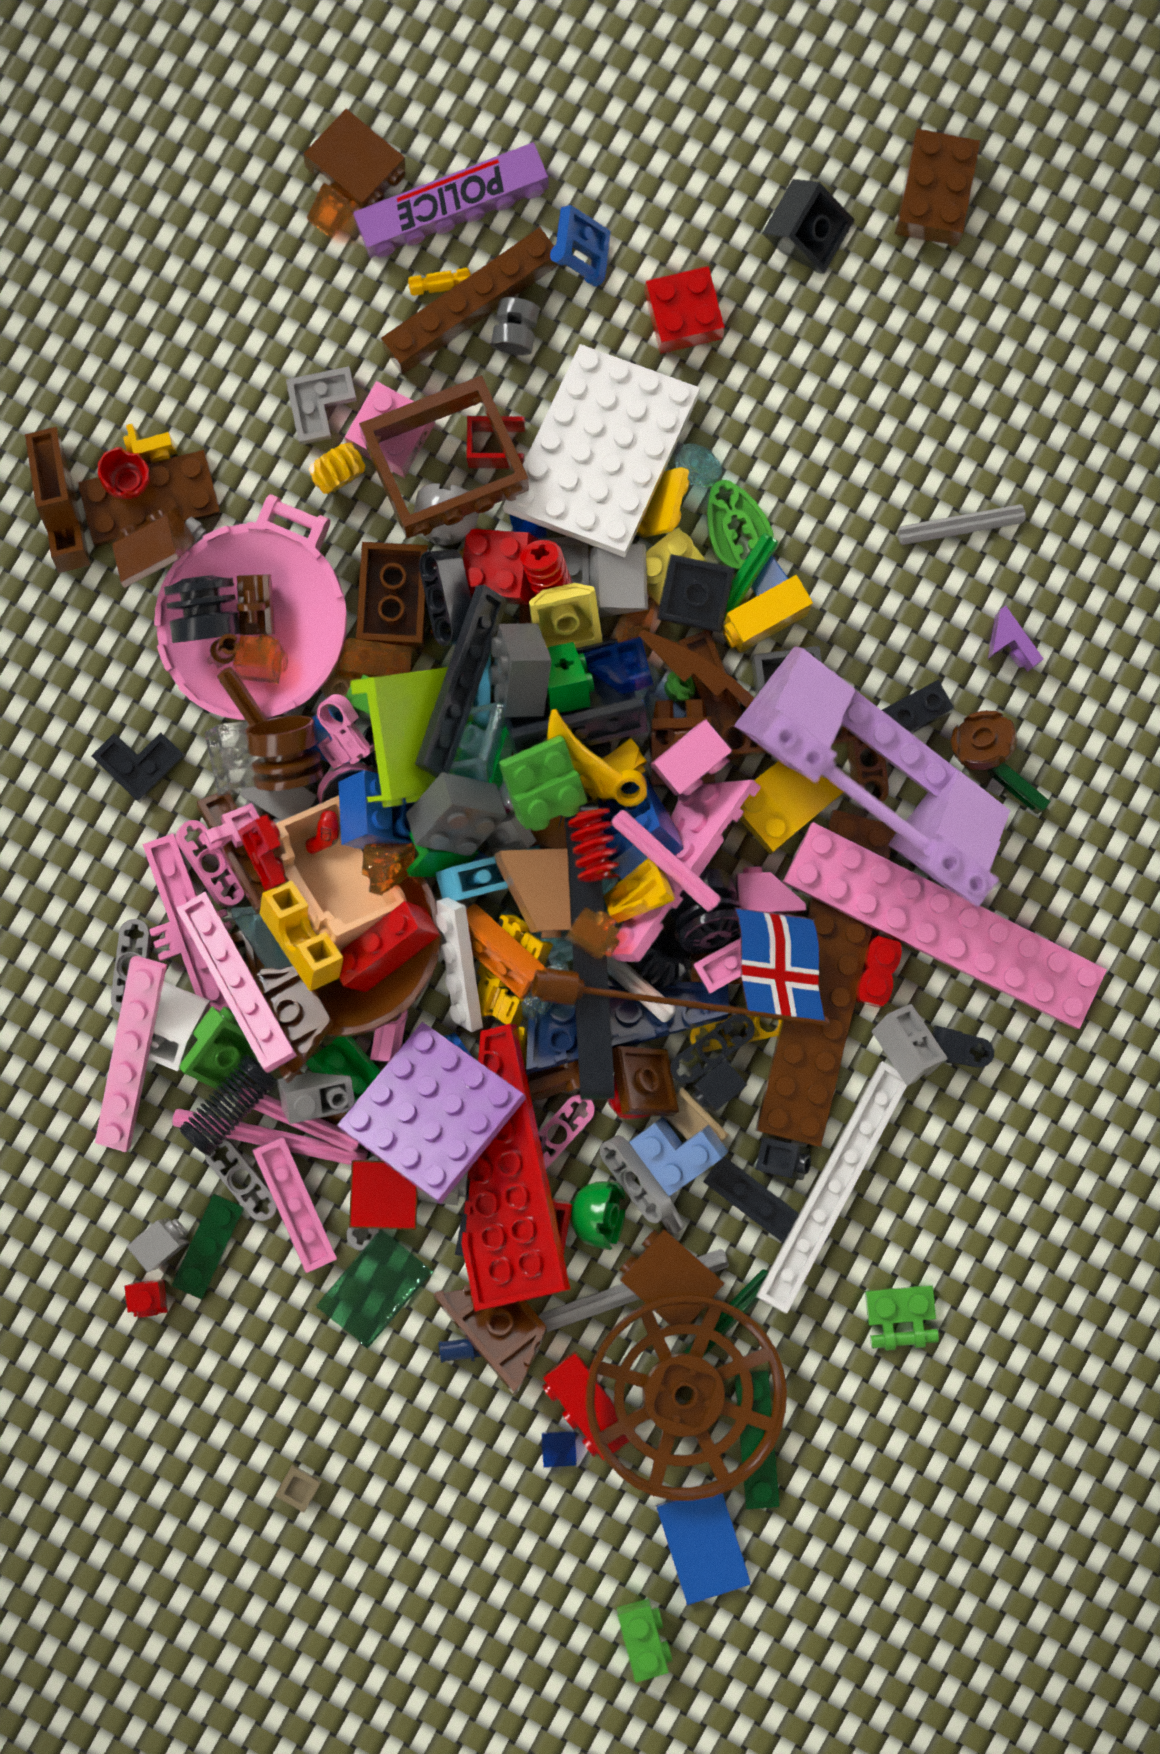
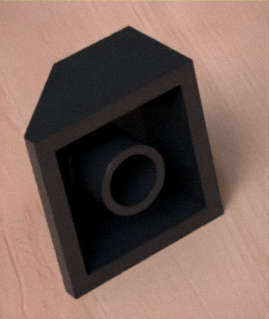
M792 179L762 234L781 253L820 274H824L855 219L820 182Z

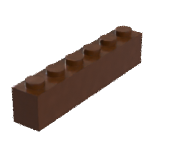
M539 227L381 337L384 351L400 373L403 375L498 308L499 299L515 297L559 265L550 258V252L554 247L553 243L542 228Z

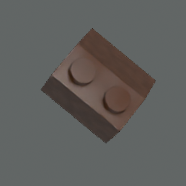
M161 507L145 517L147 522L137 526L136 522H133L118 531L120 537L112 546L120 582L124 588L179 560L196 541L176 507L166 512Z

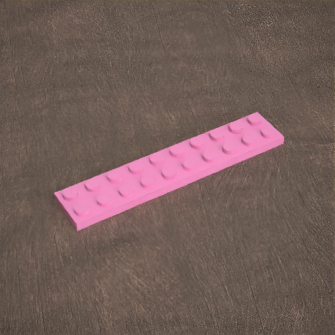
M814 822L810 824L782 882L1074 1029H1080L1107 969L981 906L977 907L955 893Z

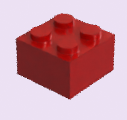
M709 266L645 282V297L660 354L723 339L725 327Z
M471 529L465 537L463 563L471 599L476 586L485 584L507 599L509 604L529 605V601L534 598L520 556L527 545L539 539L528 532Z

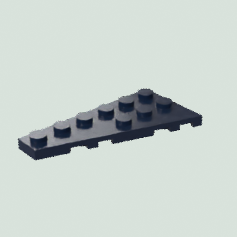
M608 980L609 990L629 992L617 980ZM658 982L651 985L665 998L729 1006V984L710 994L703 983L680 982L675 986L668 985L664 989ZM531 989L529 992L526 1075L578 1061L575 1004L572 1006L540 1001L539 997L532 996ZM609 997L612 1049L617 1046L628 1047L723 1021L728 1019L729 1013L675 1006L674 1016L669 1021L662 1022L640 1001Z

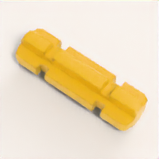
M469 268L456 269L455 273L449 270L426 274L424 278H421V275L411 276L408 278L409 290L413 296L422 295L424 291H429V293L447 291L469 277L471 273Z

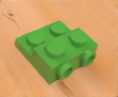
M560 735L499 762L517 820L526 830L530 828L532 830H542L550 824V819L559 815L564 817L573 816L580 811L581 805L588 803L580 776L573 768L566 742Z
M223 1006L221 1011L211 1007L193 1032L194 1036L198 1039L178 1067L183 1073L218 1090L217 1086H221L233 1096L221 1084V1081L226 1082L236 1091L225 1080V1077H229L240 1086L229 1075V1072H232L241 1081H244L233 1071V1068H237L247 1077L237 1066V1063L242 1065L241 1060H243L245 1055H250L256 1061H258V1058L232 1010L226 1006Z

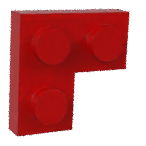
M266 814L237 830L264 890L267 891L286 882L284 878V865L272 852V850L281 846L279 841L280 832L275 822L270 821Z

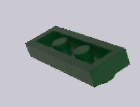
M216 1193L213 1194L171 1285L172 1287L201 1300L204 1298L244 1211L242 1205Z

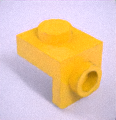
M132 423L126 425L128 435L123 436L127 452L139 453L145 462L151 461L154 463L170 458V455L177 453L169 432L140 440Z

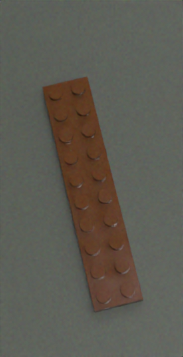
M838 810L831 811L827 826L828 830L889 860L891 847L888 844L895 835V831L884 822ZM810 897L806 918L813 919L819 943V992L823 1015L829 1018L830 1025L828 1028L822 1029L821 1025L781 1020L755 1131L821 1147L857 997V984L862 975L865 954L873 928Z

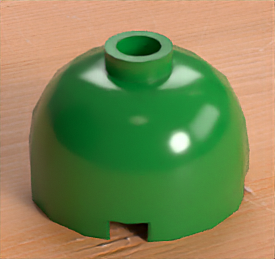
M596 1181L584 1186L577 1193L575 1199L569 1202L572 1204L570 1220L573 1231L577 1238L585 1244L599 1249L611 1250L610 1244L618 1243L623 1230L626 1212L625 1209L619 1210V1199H626L621 1184Z

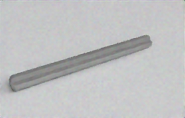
M723 1249L696 1257L713 1273L729 1266ZM623 1283L545 1311L538 1316L547 1326V1332L639 1300L640 1298Z

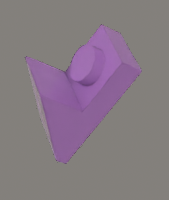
M1004 606L995 615L988 659L1009 646L1013 661L1020 668L1024 666L1028 672L1044 658L1007 606Z

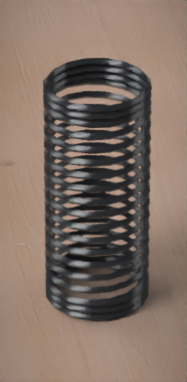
M245 1055L243 1060H241L242 1065L237 1063V1066L254 1080L260 1088L254 1085L237 1068H233V1071L258 1094L253 1092L232 1072H229V1075L247 1090L252 1097L247 1095L229 1077H225V1080L250 1103L245 1101L226 1082L221 1081V1084L240 1100L245 1107L239 1104L225 1089L217 1086V1089L242 1112L237 1110L218 1091L213 1090L214 1095L232 1109L237 1116L232 1114L217 1098L209 1095V1098L216 1105L210 1100L205 1099V1103L209 1107L203 1103L201 1107L208 1114L202 1109L196 1108L201 1116L196 1112H193L192 1115L197 1121L192 1117H188L192 1124L184 1121L183 1125L179 1127L180 1133L206 1156L214 1154V1151L219 1148L218 1144H223L222 1139L226 1140V1135H231V1131L235 1130L234 1126H239V1122L243 1121V1117H247V1113H251V1108H255V1104H259V1099H264L263 1095H268L267 1090H272L273 1086L278 1084L270 1072L266 1073L262 1065L250 1055ZM219 1108H221L225 1113H227L234 1120V1122L230 1120ZM211 1109L225 1119L229 1125L224 1123ZM212 1118L219 1122L226 1129V1131L222 1129ZM205 1120L218 1129L222 1135L217 1133ZM205 1128L212 1132L218 1138V1140L214 1138ZM204 1135L210 1138L214 1144H212Z

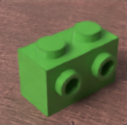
M649 1598L617 1607V1616L635 1682L668 1674L667 1663L673 1660L668 1642H661L658 1629L664 1627L658 1607L652 1609Z

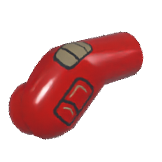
M324 811L321 813L317 824V835L307 839L305 842L306 849L310 854L321 852L337 843L339 839L338 815L335 812Z

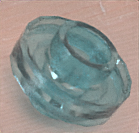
M692 443L685 444L675 456L676 467H683L689 470L688 480L690 485L710 487L721 476L722 468L720 462L705 447Z

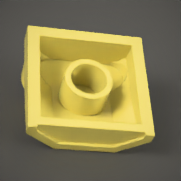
M680 528L667 534L646 551L647 593L658 607L670 554L707 562L693 545L692 539L682 532Z
M571 583L545 589L529 601L532 623H538L546 647L574 642L575 647L579 648L603 642L596 593L593 586Z

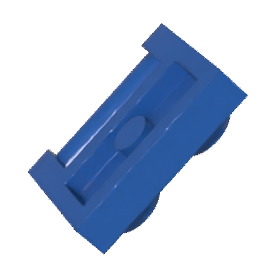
M572 205L561 207L557 242L550 252V258L558 265H566L584 276L585 281L594 287L600 286L606 275L611 231ZM572 248L590 258L591 265L573 255Z

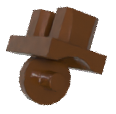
M271 574L237 575L238 603L236 605L237 611H239L240 635L275 634Z

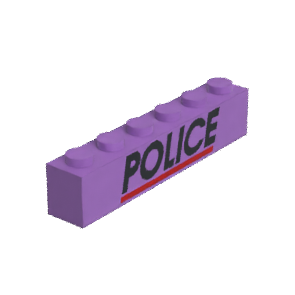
M532 142L353 212L369 258L374 256L381 258L390 255L395 251V248L402 245H416L422 242L425 236L436 232L437 234L447 233L456 224L466 220L469 223L480 220L484 217L485 213L494 209L498 211L506 210L512 207L515 201L525 197L527 199L539 197L548 189V175L536 146Z

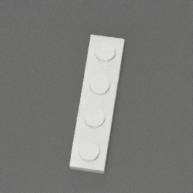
M447 897L436 901L438 911L436 922L442 932L441 954L445 960L447 972L445 983L451 998L450 1015L454 1023L474 1032L483 1028L466 907Z

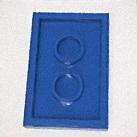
M723 1493L694 1501L670 1500L656 1505L687 1605L751 1585Z

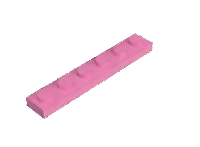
M203 892L176 908L266 1073L296 1057V1053L207 893Z
M137 955L130 959L95 1139L97 1144L122 1152H127L131 1148L167 964Z

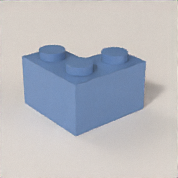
M664 1117L658 1119L629 1142L668 1196L717 1163L728 1152L709 1124L682 1143Z

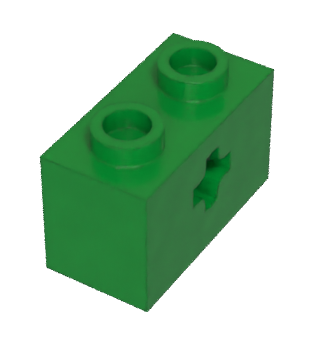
M574 642L547 647L551 658L546 697L550 711L556 709L558 713L591 707L589 693L594 692V684L591 673H587L584 654L577 653Z

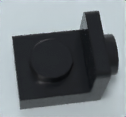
M763 1137L755 1170L803 1180L811 1167L810 1148Z

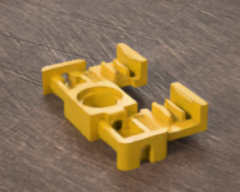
M501 915L499 918L504 920L502 928L545 966L553 943L542 942L530 934L526 922L517 916ZM480 963L477 974L481 978L477 990L481 1016H495L504 1024L512 1023L520 1026L530 999L525 997L522 1000L518 996H513L512 998V995L507 994L508 989L501 988L507 986Z

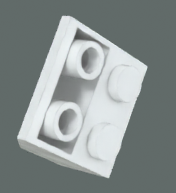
M164 982L148 1059L179 1071L180 1068L178 1066L198 1040L193 1032L205 1017L210 1000Z

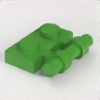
M933 1285L865 1291L868 1325L882 1324V1334L870 1335L872 1349L885 1348V1351L896 1350V1346L914 1345L915 1348L926 1347L927 1343L939 1342L937 1329L924 1330L923 1320L936 1319ZM911 1322L912 1331L894 1333L893 1323Z

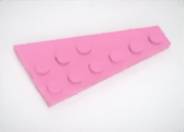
M754 780L702 784L690 795L685 796L681 793L670 817L678 830L684 847L675 856L699 877L723 843L724 839L721 834L732 821L737 822L744 812L740 809L741 805L749 794L755 797L761 786ZM667 874L666 876L675 900L624 920L609 954L615 960L640 961L663 929L661 920L671 908L677 909L683 900L679 896L683 889Z

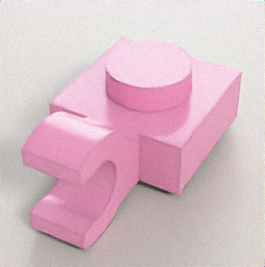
M252 803L223 814L221 818L223 825L205 831L207 838L204 839V842L210 852L220 849L230 840H232L236 848L243 845L237 830L259 818Z

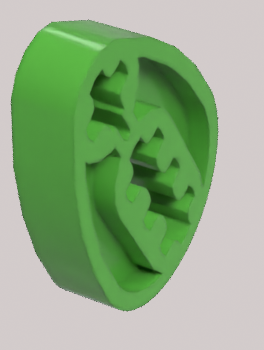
M721 480L716 482L710 491L707 506L708 537L717 561L723 566L735 568L734 572H738L746 559L742 560L740 558L744 552L742 545L734 544L738 536L735 529L729 530L728 528L731 525V519L736 518L737 522H744L741 533L744 537L749 536L751 538L747 543V548L750 552L762 534L767 533L774 537L766 515L756 501L733 482ZM719 489H724L726 493H732L729 498V508L723 499H716L719 496Z

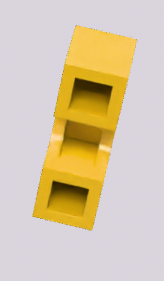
M291 880L262 893L259 914L309 991H312L339 978L343 956L327 932L316 935L308 918L309 905Z

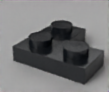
M161 732L138 755L115 733L91 755L139 803L186 757Z

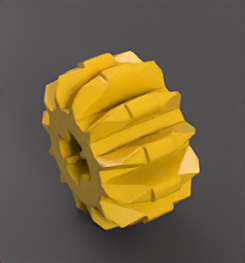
M352 443L340 444L334 449L332 448L329 452L316 459L310 465L309 472L316 487H319L323 494H330L358 478L366 467L358 449Z

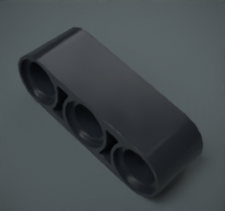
M455 549L424 552L419 560V570L434 637L438 644L442 646L456 645L471 602L461 554Z

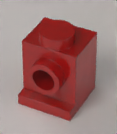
M164 1279L135 1282L124 1286L127 1313L133 1312L134 1317L141 1318L168 1312Z

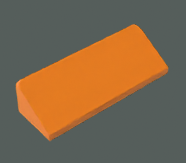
M472 904L466 909L472 955L523 1000L532 989L535 971L544 970L545 966L478 905Z

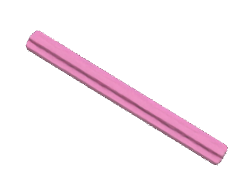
M176 1109L172 1125L181 1127L184 1121L192 1124L188 1117H192L196 1121L197 1119L192 1115L193 1111ZM212 1118L222 1129L226 1131V1129L219 1122ZM220 1118L224 1123L229 1125L225 1119ZM205 1120L217 1133L222 1135L218 1129ZM239 1122V1126H234L235 1130L231 1131V1135H226L230 1139L257 1145H264L283 1136L290 1152L351 1165L352 1160H367L368 1151L358 1148L356 1152H350L324 1140Z

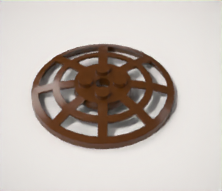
M676 1295L660 1298L642 1305L625 1316L609 1332L599 1346L591 1364L586 1383L585 1406L588 1425L594 1442L605 1461L622 1479L635 1488L655 1497L675 1501H694L714 1497L731 1490L748 1479L763 1464L774 1448L782 1430L786 1413L787 1386L785 1373L778 1352L768 1335L753 1319L738 1308L721 1300L701 1295ZM679 1304L708 1307L701 1325L675 1324L660 1328L653 1313L657 1309ZM721 1312L730 1315L744 1325L756 1338L762 1349L742 1356L741 1352L730 1340L719 1332L714 1331ZM641 1318L648 1335L631 1348L621 1366L604 1362L603 1359L618 1335L631 1323ZM677 1334L696 1335L690 1353H677L673 1355L664 1338ZM709 1340L721 1346L731 1356L733 1361L715 1369L709 1362L703 1359ZM652 1344L659 1362L653 1366L648 1375L631 1370V1366L637 1357ZM765 1362L769 1363L774 1386L771 1417L751 1410L753 1405V1383L749 1369ZM737 1374L740 1375L742 1384L741 1406L724 1401L725 1391L722 1381ZM598 1375L616 1380L614 1385V1406L618 1421L603 1431L600 1430L595 1409V1385ZM625 1383L643 1388L644 1406L629 1415L626 1414L624 1404ZM682 1386H689L692 1390L691 1399L684 1404L677 1403L675 1400L677 1389ZM722 1414L736 1419L729 1432L718 1443L714 1444L707 1429L713 1425L719 1415ZM651 1419L663 1430L658 1448H652L645 1443L633 1428ZM746 1424L766 1430L761 1442L752 1455L740 1467L729 1473L720 1454L724 1453L736 1442ZM625 1434L638 1451L654 1460L649 1481L639 1477L625 1467L612 1453L607 1444ZM695 1435L702 1449L701 1452L689 1455L670 1454L676 1436L688 1437ZM708 1461L717 1479L711 1483L694 1487H669L662 1485L667 1465L692 1466Z

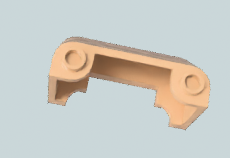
M339 796L276 823L280 832L279 841L281 846L275 848L272 852L284 865V878L286 882L293 881L309 905L308 918L316 935L327 932L339 952L398 905L406 901L405 895L399 886H394L391 882L381 883L361 849L341 845ZM324 811L335 812L338 815L339 839L337 843L321 852L310 854L306 849L305 842L307 839L317 835V824L321 813Z

